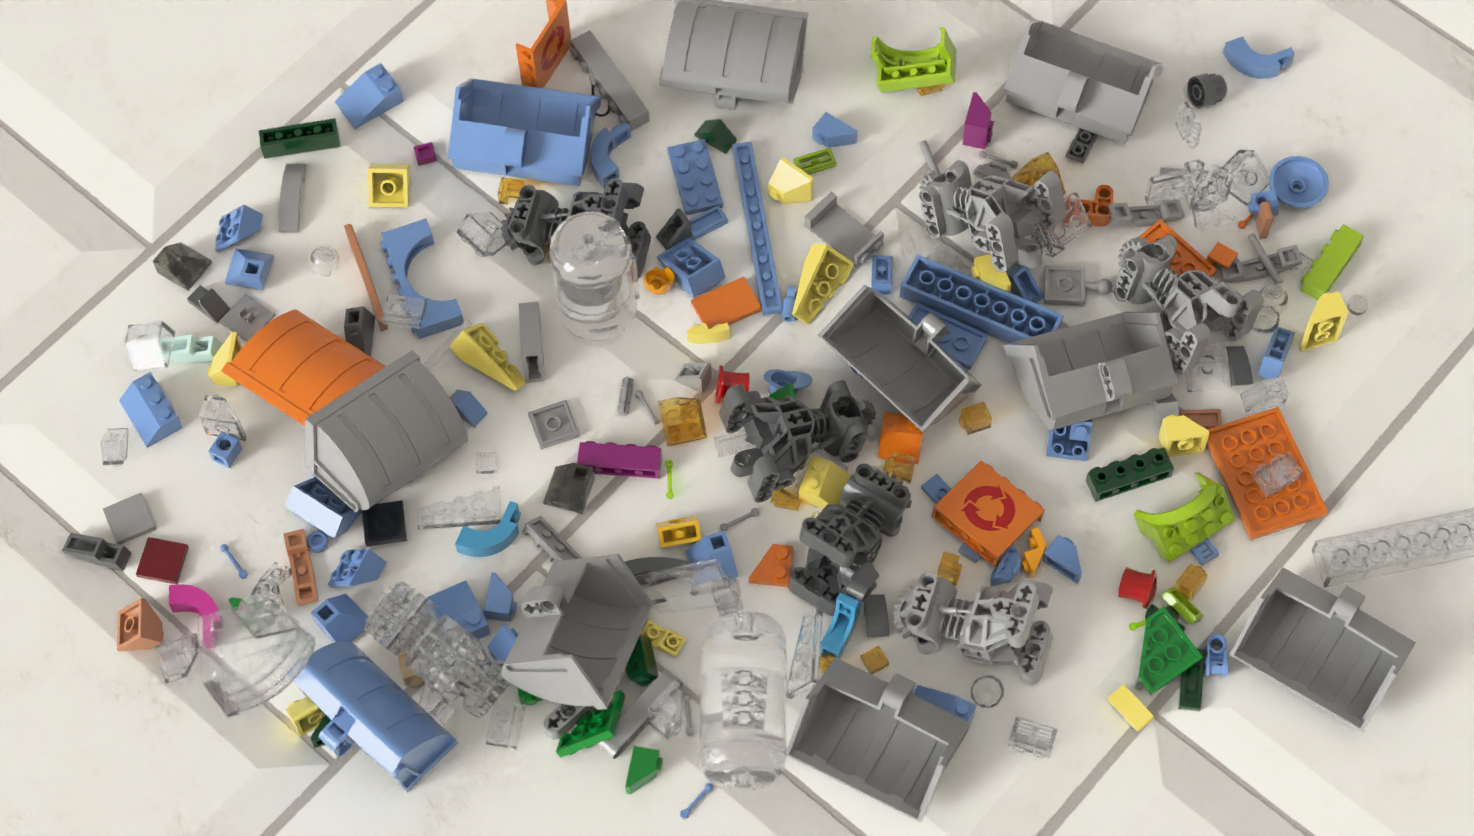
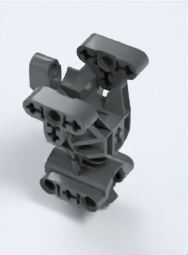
M612 178L606 183L603 194L598 192H577L573 194L570 208L561 209L558 208L559 203L553 195L544 190H536L533 185H526L521 188L519 192L520 198L517 199L514 208H509L511 213L504 214L507 220L501 221L503 224L500 227L503 232L501 236L512 251L516 248L523 249L526 258L532 265H538L544 261L549 244L561 245L560 250L562 254L575 263L604 264L618 262L626 278L636 280L642 275L651 242V235L643 222H634L628 227L626 224L628 214L623 211L624 209H634L640 206L644 188L637 183L622 182L619 178Z
M844 380L836 381L828 387L820 408H808L804 403L791 396H785L784 400L771 397L761 398L758 391L746 392L744 386L739 384L727 390L719 411V416L727 433L736 432L744 427L747 434L745 442L756 446V448L737 453L730 468L732 474L737 477L752 475L749 477L748 486L756 503L770 499L774 490L792 485L795 482L793 474L798 470L804 469L809 455L818 449H824L832 456H840L841 461L844 463L855 460L859 456L858 453L861 451L868 436V425L873 423L872 420L875 419L876 415L872 403L864 401V399L858 402L852 397ZM815 442L819 443L817 447L812 449V444Z
M859 464L856 467L855 474L848 479L841 494L840 503L845 508L838 504H828L816 518L809 517L803 520L799 539L804 545L809 547L806 567H796L791 571L788 583L789 590L830 616H834L836 599L840 592L843 593L841 589L847 587V594L863 603L877 586L875 581L879 578L878 572L872 565L883 542V537L878 532L880 531L891 537L896 536L902 524V513L905 508L911 507V493L908 487L903 485V481L897 482V476L891 478L888 472L884 474L879 470H874L869 464ZM831 561L840 566L839 570L830 564Z

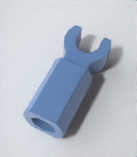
M796 286L787 287V298L784 299L782 320L786 322L795 321V316L792 315L796 300Z

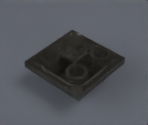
M180 242L165 246L155 257L153 264L157 273L189 291L212 264V260Z
M577 463L556 466L543 504L583 514L595 480L594 468Z

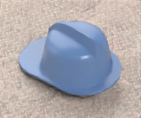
M774 369L764 374V380L769 384L770 394L789 383H793L796 394L798 389L806 388L813 382L812 377L804 372Z

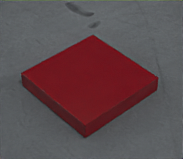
M148 537L136 576L177 585L189 549L188 544Z

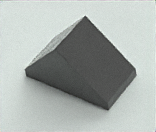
M677 208L656 235V238L668 250L687 237H692L691 222Z

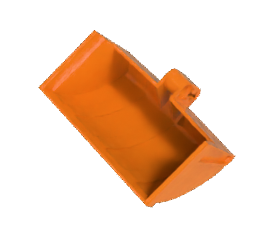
M295 309L276 317L256 332L241 348L231 363L226 362L221 372L305 426V418L386 366Z

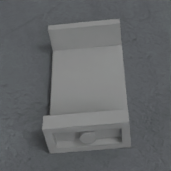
M832 191L805 215V227L831 248L854 262L853 266L856 268L861 263H866L870 255L874 251L880 250L884 244V233L880 231L875 235L837 204V195Z

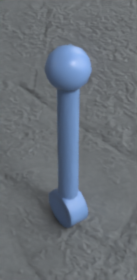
M222 544L220 550L229 557L239 571L240 578H247V571L242 570L229 552L228 545Z
M707 783L705 789L689 807L680 812L682 819H687L689 812L708 791L713 789L711 783Z

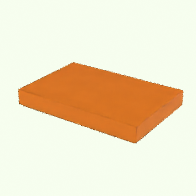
M745 277L691 300V304L702 324L706 323L708 329L717 324L728 323V325H731L762 311V307Z

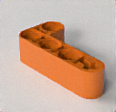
M1106 184L1098 186L1094 200L1063 198L1066 218L1061 223L1090 226L1108 225L1111 220L1108 205L1113 204L1114 195L1112 187Z

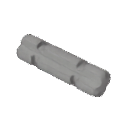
M625 377L622 379L621 386L623 388L620 390L618 414H629L630 406L628 404H631L633 391L631 387L634 385L633 378Z

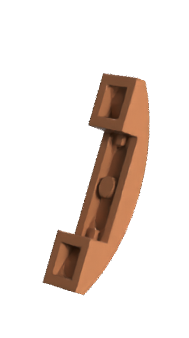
M300 529L283 533L297 605L317 602L316 581L305 531Z

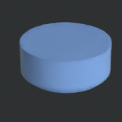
M322 531L312 532L307 538L309 549L315 553L323 552L328 547V538Z

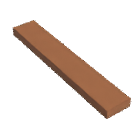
M352 224L344 225L381 332L388 330L384 312Z

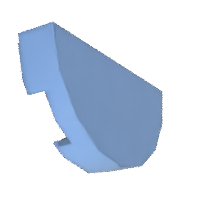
M1012 545L1004 552L992 581L999 583L1008 582L1019 573L1022 561L1017 553V549Z

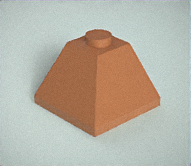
M141 598L118 611L117 651L151 649L162 643L164 636L162 631L163 623L146 599Z

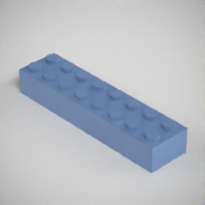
M918 254L900 285L901 298L915 304L917 302L1008 343L1059 330L1063 323L1064 315Z

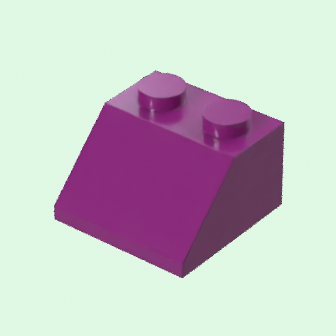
M973 92L965 120L962 145L985 149L987 142L991 143L994 121L991 120L992 112L976 92Z

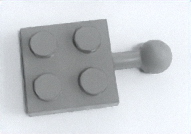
M1045 265L1044 304L1085 305V290H1098L1101 294H1108L1113 287L1108 279H1101L1098 282H1085V267Z

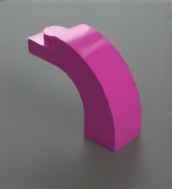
M185 584L169 585V606L172 612L189 611L202 617V641L206 649L215 648V640H218L217 628H223V621L213 599L205 591L195 586Z

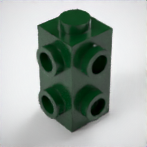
M642 635L639 636L627 663L628 678L640 686L651 684L659 676L651 640Z

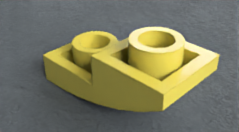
M706 323L696 324L687 330L689 343L698 344L724 341L731 338L730 327L728 323L717 324L708 329Z
M648 620L640 635L651 640L653 648L673 657L677 656L686 641V638L669 628L667 630L651 620Z
M1124 685L1107 698L1109 703L1138 732L1154 719L1149 710Z

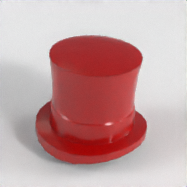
M719 365L714 402L719 404L721 399H724L727 390L735 385H743L746 392H748L749 373L723 371V366Z
M1126 567L1121 577L1118 597L1136 600L1143 603L1142 608H1148L1156 595V570H1152V573L1149 574Z

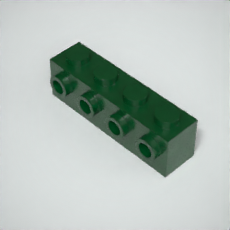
M335 118L259 130L260 147L264 159L341 147L339 129Z
M1164 447L1160 449L1153 448L1145 454H1135L1126 460L1113 461L1108 466L1091 469L1087 474L1086 483L1095 502L1170 478L1172 477L1174 467Z

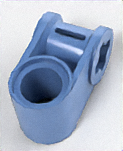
M1214 634L1209 637L1206 643L1205 676L1221 674L1223 677H1227L1228 675L1227 642L1222 635ZM1211 644H1218L1221 649L1215 650L1211 647Z

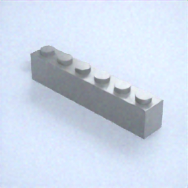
M589 30L570 40L571 55L574 59L579 60L581 69L584 73L587 72L589 74L591 83L599 88L602 98L607 99L613 113L616 112L619 116L620 123L626 122L630 126V130L633 131L650 122L648 109L593 33Z

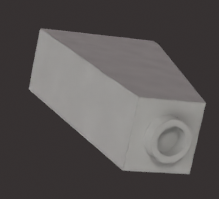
M539 302L519 303L521 355L525 382L545 381Z

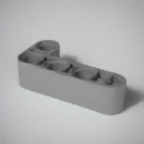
M560 704L544 720L547 737L553 740L559 739L576 725V722L587 712H590L594 706ZM568 710L575 711L571 716L565 715V712Z

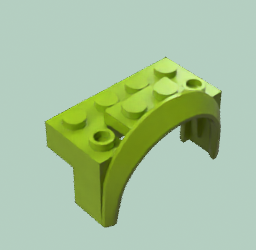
M940 27L941 43L926 50H899L887 46L878 36L872 38L870 57L878 68L877 86L882 93L955 83L956 48L944 27Z
M1196 472L1194 475L1199 481L1201 490L1198 491L1199 495L1189 503L1163 513H1147L1136 510L1133 514L1140 533L1155 542L1160 558L1169 563L1235 520L1224 487L1200 472Z

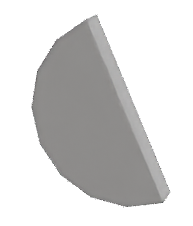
M991 161L987 164L978 165L973 172V175L981 178L995 175L1011 180L1007 168L997 162Z

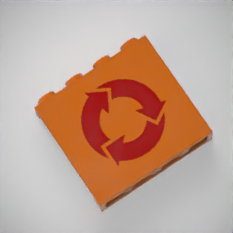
M546 0L549 21L531 49L521 44H516L523 86L544 88L571 47V32L566 0Z
M980 461L933 507L931 517L996 567L1000 563L1003 553L1036 520L1042 521L1045 510L1038 502L1030 499L1023 490L1017 489L1006 477H1002L994 471L992 466Z

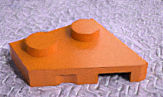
M772 544L749 576V583L788 587L793 546Z

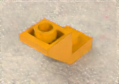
M1039 527L1030 530L1028 543L1032 550L1023 553L1021 562L1024 573H1028L1030 579L1035 577L1047 546Z

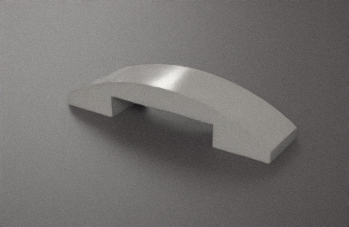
M286 164L279 202V232L299 233V210L302 184L305 182L306 164Z
M1179 199L1162 200L1159 205L1128 207L1127 203L1108 205L1114 223L1129 227L1152 226L1159 219L1164 223H1169L1185 217Z
M1297 245L1277 249V253L1268 255L1278 274L1302 264ZM1259 257L1241 262L1239 258L1235 259L1228 269L1219 265L1224 282H1244L1270 276Z

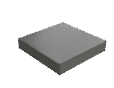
M566 400L528 412L540 449L579 437Z
M142 493L103 508L115 541L119 545L156 530Z

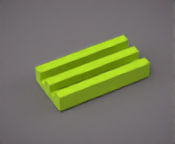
M831 148L794 158L796 167L808 175L837 166ZM812 160L811 162L800 165V163Z
M1175 587L1165 590L1161 595L1191 625L1197 621L1199 622L1204 617V614Z

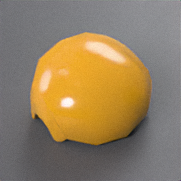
M656 266L651 271H647L643 277L645 288L657 295L668 293L675 281V274L669 267L661 270Z

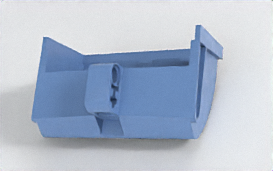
M470 78L457 86L455 90L448 159H452L453 168L580 186L589 155L596 111L601 107L602 96Z
M338 641L326 645L305 657L298 666L288 673L305 696L307 695L331 720L319 734V738L338 757L344 755L356 744L390 774L407 793L458 744V741L353 642Z

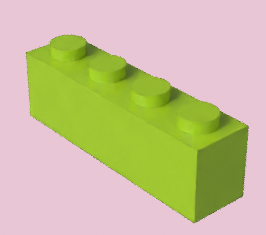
M1344 224L1339 230L1336 229L1330 238L1332 240L1330 244L1326 243L1320 252L1322 254L1321 257H1316L1313 261L1310 273L1306 272L1300 281L1303 283L1301 291L1316 300H1319L1323 294L1329 292L1361 246L1364 235Z

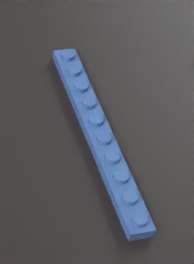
M752 142L732 144L763 315L782 313L783 307Z

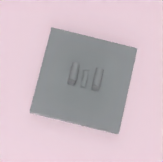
M244 294L220 319L219 323L232 332H237L239 337L248 342L256 332L275 316V313L247 294Z

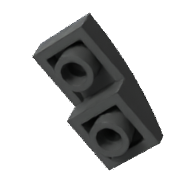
M1079 128L1065 157L1084 164L1098 135Z
M1225 346V367L1230 368L1231 386L1252 385L1251 367L1244 346Z
M885 594L869 595L864 601L867 637L890 636Z

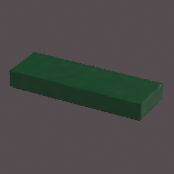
M1196 648L1203 656V659L1181 674L1178 709L1200 711L1205 649Z

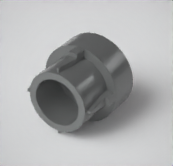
M1205 73L1191 77L1187 84L1189 100L1198 109L1216 105L1217 102L1223 101L1227 94V85L1224 78L1215 73L1209 75Z

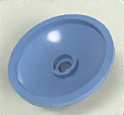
M1292 156L1282 159L1273 167L1269 177V186L1271 190L1275 189L1277 199L1281 203L1293 208H1309L1324 199L1328 191L1329 179L1326 171L1316 161L1307 157Z

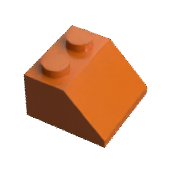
M884 412L878 459L918 464L923 432L904 414Z

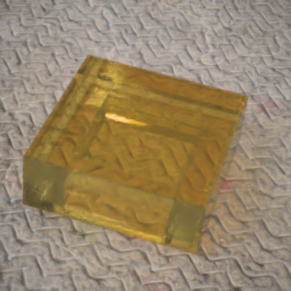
M879 646L860 655L862 662L871 675L889 666V661Z

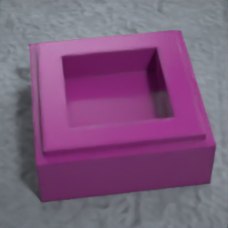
M432 142L413 146L418 166L437 161Z

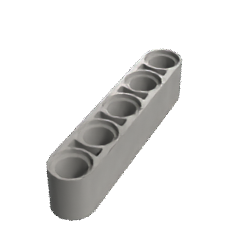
M664 670L619 717L614 737L608 741L597 743V746L611 758L616 759L677 695L683 683L668 670Z

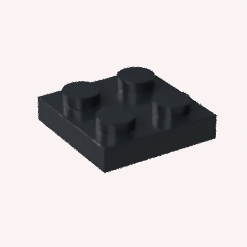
M403 500L375 504L368 510H362L366 547L407 541Z

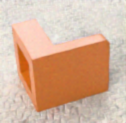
M1217 242L1207 256V261L1213 266L1217 263L1228 269L1233 261L1237 259L1238 253Z

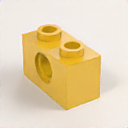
M697 515L656 523L661 548L702 539Z

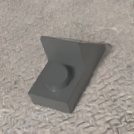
M200 285L187 298L191 305L216 323L230 310V307L212 288L208 291Z

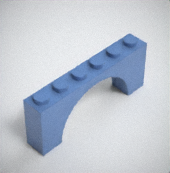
M427 219L381 233L383 241H380L383 253H388L386 261L389 269H394V273L391 274L395 285L399 284L400 289H397L400 300H405L406 305L403 307L406 316H411L412 321L409 324L412 333L417 332L418 338L422 339L464 325L463 315L457 299L437 301L425 298L414 291L407 281L408 269L413 259L422 250L434 244Z

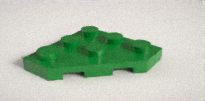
M1162 607L1146 619L1138 679L1149 694L1152 695L1203 659V656L1165 607Z
M622 690L614 692L607 709L597 710L595 708L592 713L587 712L576 722L577 727L570 734L566 732L560 737L556 753L560 758L566 755H573L581 749L590 748L596 743L608 741L614 737L625 700V694Z

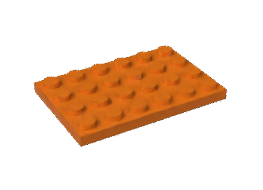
M1279 407L1207 429L1209 437L1206 445L1250 540L1328 515L1329 512Z

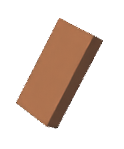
M1268 201L1261 202L1255 222L1259 238L1266 239L1273 221V214Z
M1221 409L1180 410L1179 416L1184 415L1205 429L1222 425Z

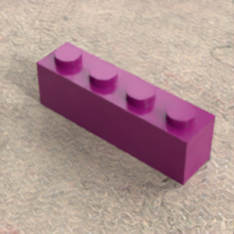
M594 441L580 442L577 460L578 473L660 479L662 450L654 445L643 447L635 444L617 445L612 442L606 444Z

